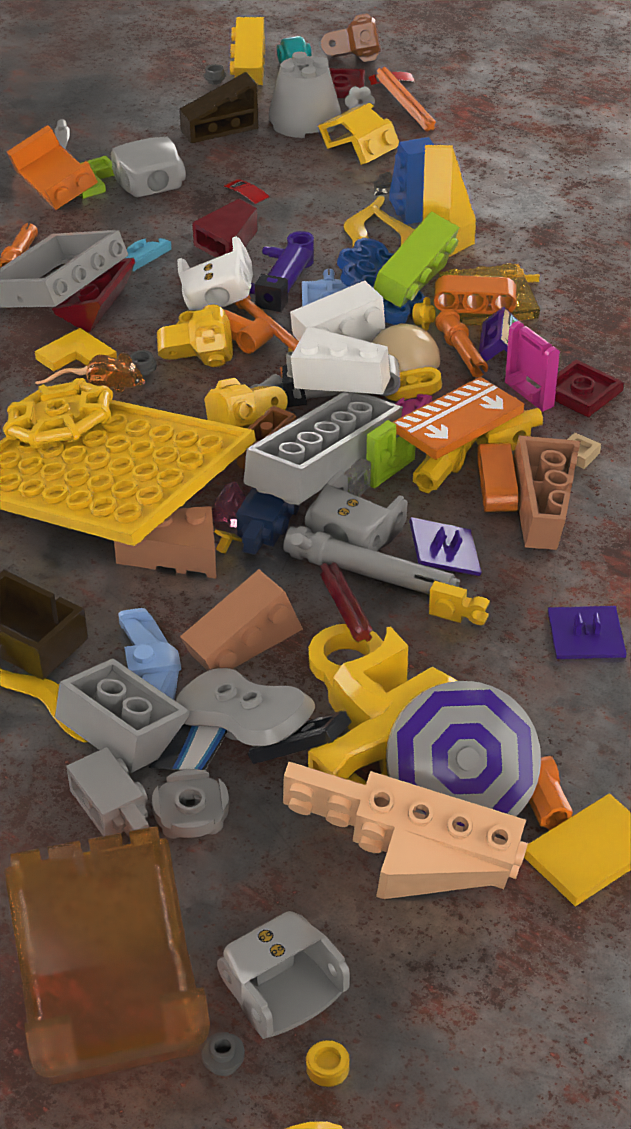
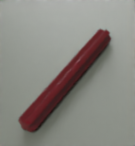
M325 562L321 566L323 572L320 575L351 635L358 643L363 639L366 642L372 639L370 632L373 628L336 563L333 562L328 565Z

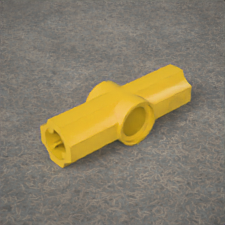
M478 437L437 460L426 454V458L413 472V482L418 486L419 490L425 493L437 490L451 472L458 473L464 464L467 451L476 442Z

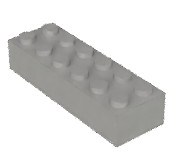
M343 392L246 449L244 484L256 488L260 493L279 497L286 503L299 505L322 490L326 483L339 471L346 474L365 462L367 434L387 420L393 422L401 418L402 406L365 393Z

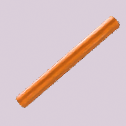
M387 67L378 68L376 77L426 132L433 131L436 128L435 119Z

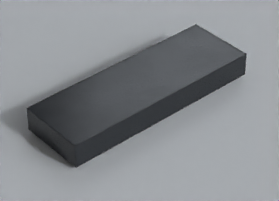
M339 711L308 720L288 738L272 745L253 746L247 755L253 764L325 745L326 743H332L352 721L346 711Z

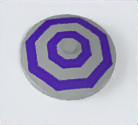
M454 681L439 684L423 691L413 698L400 712L388 738L386 767L388 777L517 816L527 805L537 786L541 768V751L538 735L533 723L524 709L513 698L503 691L484 683ZM416 810V811H415V812H418V813H421V814L426 815V812L423 811V810ZM457 822L456 824L462 827L465 826V824L461 822Z

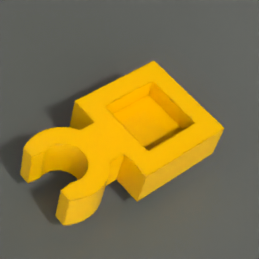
M434 581L430 588L429 614L461 623L463 618L467 617L469 621L476 625H484L489 616V613L485 611L490 600L480 596L469 598L467 597V589Z

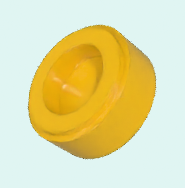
M325 1040L314 1044L306 1056V1071L309 1078L317 1085L332 1087L342 1083L349 1073L350 1059L348 1051L343 1045L335 1041Z

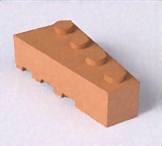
M518 436L513 461L518 486V509L525 547L558 549L566 520L581 441Z

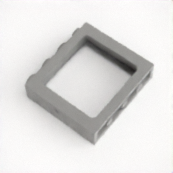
M119 230L51 234L0 268V308L56 307L128 256ZM65 264L46 278H41L58 265Z

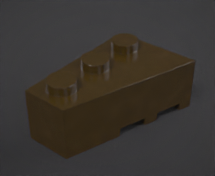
M244 72L179 108L181 132L192 144L259 129L256 82L247 72Z

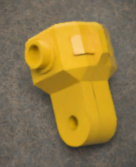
M214 304L207 305L203 310L195 311L189 323L170 325L158 329V355L163 359L170 360L198 356L204 365L210 367L223 366L233 356L230 321L224 309Z
M236 378L219 380L216 388L211 389L204 398L207 419L209 421L246 429L260 416L264 415L270 407L276 406L286 410L288 403L285 391L278 386L249 388L245 384H240Z

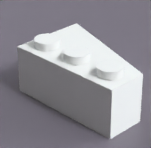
M366 281L357 283L290 312L293 336L298 341H300L308 326L372 342L380 331L385 329L383 296Z
M308 326L291 355L295 389L383 394L390 380L387 346Z

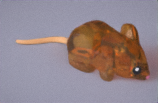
M122 352L118 355V360L108 355H96L83 368L62 369L44 380L35 382V384H44L60 375L68 373L86 374L88 383L96 386L114 387L115 391L123 393L124 386L144 385L145 380L141 372L133 364L131 357L127 353Z

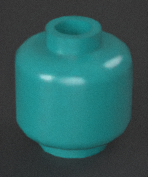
M302 36L283 38L280 44L277 45L279 63L292 58V54L295 52H305L307 56H311L310 43H306Z

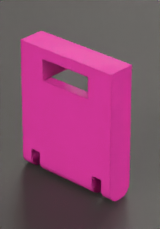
M520 321L513 322L509 327L505 383L543 412L554 407L560 351L556 347H552L549 342L530 328L524 326ZM526 376H528L541 387L537 389L535 386H533L526 380Z

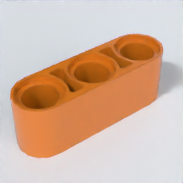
M444 275L435 282L434 305L440 311L453 309L457 313L494 314L502 307H505L511 313L517 305V288L513 280L505 277Z
M478 444V471L484 512H517L518 486L511 444Z

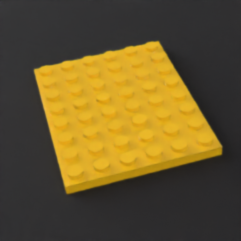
M111 400L109 406L111 417L108 421L95 425L80 435V439L77 441L68 439L46 443L40 448H32L29 443L22 440L3 438L0 441V510L135 546L158 525L162 524L173 512L183 506L195 493L204 488L210 480L222 472L232 461L242 455L248 447L255 443V433L251 429Z

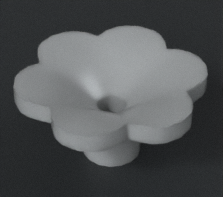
M352 87L349 95L345 98V104L350 110L367 103L374 105L375 98L370 95L368 87Z

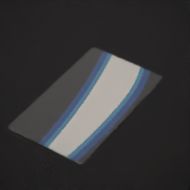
M183 724L158 760L150 763L149 768L199 769L205 771L228 730L217 726Z

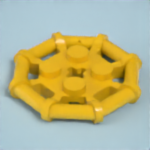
M76 378L72 382L53 386L40 385L34 393L19 402H12L8 406V420L3 427V432L7 438L22 440L29 443L32 448H40L46 443L68 439L77 441L80 439V435L99 423L107 422L111 417L109 406L113 399V392L108 386H96L87 383L84 378Z

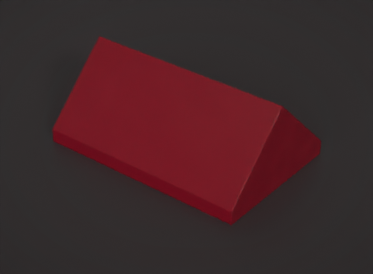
M134 257L121 260L59 305L53 307L54 314L90 333L124 290L135 265Z

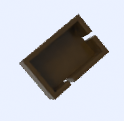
M4 569L0 572V658L44 680L88 639L85 610L62 597L55 600L54 593Z

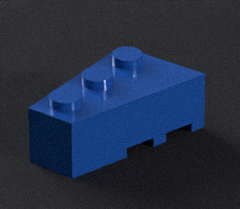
M429 137L398 143L389 201L393 205L396 215H399L406 225L422 222L425 145H434Z

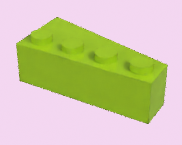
M431 211L378 271L373 288L384 299L399 308L409 300L412 301L418 291L445 267L449 255L453 253L459 242L456 239L459 227Z

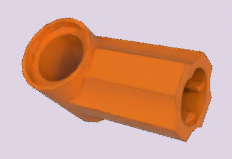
M224 309L230 321L232 340H235L239 348L245 353L251 354L273 338V329L265 319L256 318L251 321Z
M552 756L541 757L539 779L529 803L540 826L548 828L549 831L572 817L573 811L560 787L559 771Z

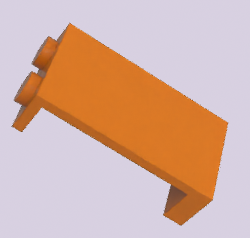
M48 125L7 151L16 171L55 210L98 183L89 163L85 161L80 164L59 144L52 128Z

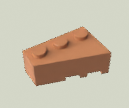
M212 506L178 508L135 546L114 541L116 564L155 570L158 566L175 568L176 573L187 574L188 571L206 573L208 578L217 579Z
M258 569L180 637L190 655L209 671L217 668L233 669L298 633L303 628L285 591Z

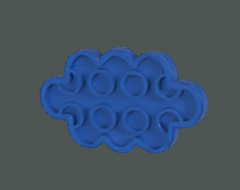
M358 239L353 248L343 249L339 253L337 265L342 269L340 276L342 283L350 287L366 281L373 287L378 271L392 257L393 253H389L386 246L375 239ZM419 290L412 301L409 300L401 308L383 298L385 322L393 325L406 323L410 313H412L414 304L423 303L425 297L423 293Z

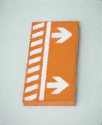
M479 377L393 421V423L396 424L397 435L437 460L524 413L525 404L484 378Z

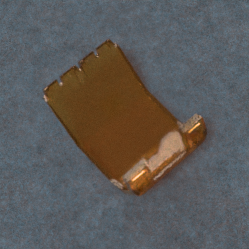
M158 826L129 831L130 844L125 845L122 843L121 833L89 838L90 851L82 852L80 840L47 846L49 859L41 860L39 848L10 853L12 866L7 867L4 873L27 1016V1023H24L25 1036L32 1068L36 1077L44 1084L56 1085L189 1057L200 1053L205 1048L210 1031L206 994L203 987L196 988L185 939L168 839L159 837Z

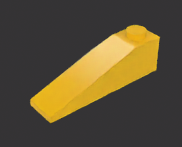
M425 145L422 221L432 211L459 227L456 236L459 242L449 257L475 244L476 217L462 179L453 145Z

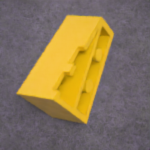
M236 17V27L231 28L232 41H235V44H231V58H234V61H230V75H234L235 78L247 72L257 85H263V65L265 64L264 55L266 52L264 17Z

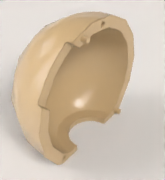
M400 323L381 330L372 341V343L388 347V354L394 356L399 362L400 372L423 367L437 369L440 366V352L435 340L427 331L420 327Z

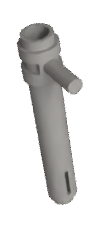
M290 527L284 540L283 549L285 552L290 553V556L300 560L308 558L310 563L320 566L325 562L328 565L334 562L341 569L430 595V588L433 583L419 578L438 581L459 587L460 580L455 578L452 573L332 539L330 534L318 531L315 534L307 527Z

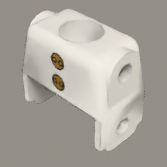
M237 236L232 238V252L192 268L189 267L185 259H177L178 274L182 283V294L190 311L203 310L205 306L212 304L222 308L248 297L253 277L252 261L242 241Z

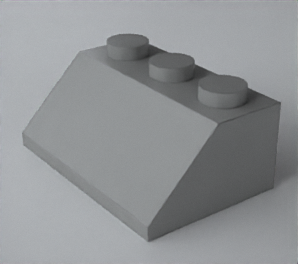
M112 658L59 683L55 718L97 749L101 750L107 747L116 759L121 758L124 761L128 771L132 773L158 760L189 717L190 711Z

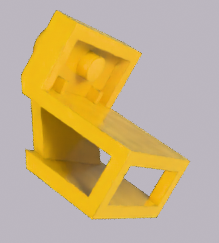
M371 103L351 108L318 125L327 149L352 142L361 165L398 147L399 139L392 122L388 118H381L371 108L374 106ZM342 124L350 131L331 141L326 128Z

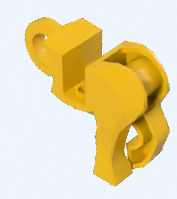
M337 624L323 629L313 637L308 647L309 667L315 677L325 683L328 689V701L335 712L346 711L352 722L347 726L350 731L342 737L335 739L332 743H326L323 746L308 751V767L366 785L367 781L354 772L359 768L379 761L381 774L388 776L386 767L387 742L393 724L404 707L423 691L439 684L457 680L431 667L407 681L408 645L391 626L386 627L384 641L376 632L371 631L372 639L366 642L363 639L358 643L354 640L346 624ZM340 649L356 650L365 655L342 665L334 664L327 659L328 655Z

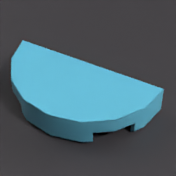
M159 238V242H146V239H141L131 244L127 248L128 256L125 258L134 257L135 265L132 271L172 250L171 241Z

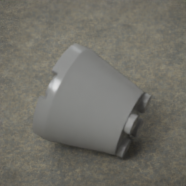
M295 52L292 54V58L286 59L280 64L269 108V121L274 125L276 132L289 137L305 138V134L320 132L318 125L341 114L328 66V59L325 57L307 56L305 52ZM340 124L326 128L328 133L337 129Z

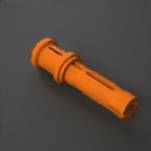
M25 223L12 245L6 247L1 253L0 268L29 249L31 243L38 235V229L35 225L30 223L28 227V223Z
M446 309L440 312L435 319V326L444 333L446 343L455 347L473 377L483 376L484 374L479 367L481 366L487 372L488 364L483 360L470 340L469 329L460 322L459 314L453 309Z

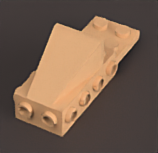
M288 762L284 773L283 804L288 805L290 810L301 815L314 813L324 816L329 823L339 827H347L348 824L354 826L353 842L359 843L360 848L371 853L387 852L379 878L376 895L378 898L390 899L483 886H494L504 889L508 877L516 879L519 868L522 865L528 844L520 841L526 822L525 819L370 771L366 785L293 762ZM416 810H423V811L426 812V815L421 814V813H418V812H415V811H416ZM457 822H461L465 824V826L462 827L456 824ZM495 835H502L506 840L497 838Z

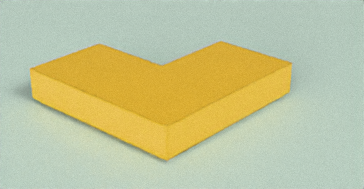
M78 328L36 350L35 357L37 361L52 371H56L75 360L80 361L86 366L88 365L94 371L117 360V353L94 336Z

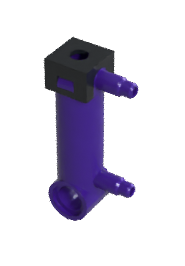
M306 231L290 233L287 237V247L285 249L263 247V255L277 258L278 260L267 275L261 274L255 283H251L249 294L255 295V304L259 308L282 312L288 303L290 289L304 268L314 264V236Z

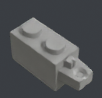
M105 747L66 766L71 793L106 840L123 831L136 845L150 839V834L148 833L149 825L146 821V817H148V812L145 808V803L148 802L146 791L140 782H133L129 776L127 766L121 758L116 759L110 750Z

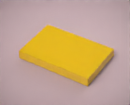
M609 793L527 844L524 858L574 906H577L631 870V812Z

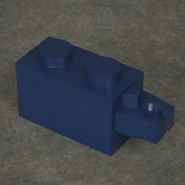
M252 487L236 512L237 536L242 538L244 544L242 547L243 552L255 555L263 544L274 547L280 535L286 533L289 520L292 515L298 513L300 504L286 503L279 497L260 493L256 488Z

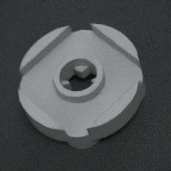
M185 769L174 772L166 777L167 782L159 789L157 785L153 791V816L166 837L173 839L179 837L195 838L207 834H217L222 830L223 821L229 812L228 790L220 779L218 783L210 778L209 772L199 769ZM194 799L195 804H197L193 807L184 806L186 805V800Z

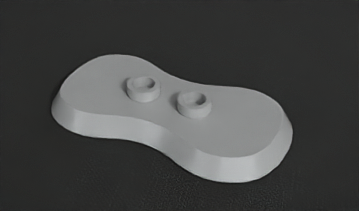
M217 668L202 673L187 684L176 698L177 703L190 711L189 717L184 724L221 727L231 732L240 742L252 746L272 745L288 738L307 722L315 709L313 699L296 687L258 685L230 668Z

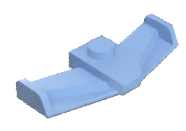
M145 608L120 611L118 614L119 624L133 645L124 647L127 668L175 701L178 674L181 670L178 650L168 643L156 621Z

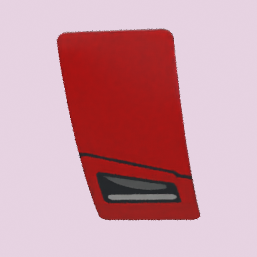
M391 72L399 81L414 82L411 73ZM377 74L368 77L371 85L381 83L376 77Z
M237 179L223 186L239 192L254 204L269 198V195L263 190L243 180Z

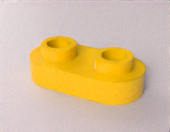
M433 367L400 372V388L394 394L385 397L389 400L399 401L402 398L404 400L416 398L417 394L433 395L442 387L441 373Z

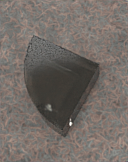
M390 171L379 175V179L374 181L373 191L375 196L390 193L393 177Z

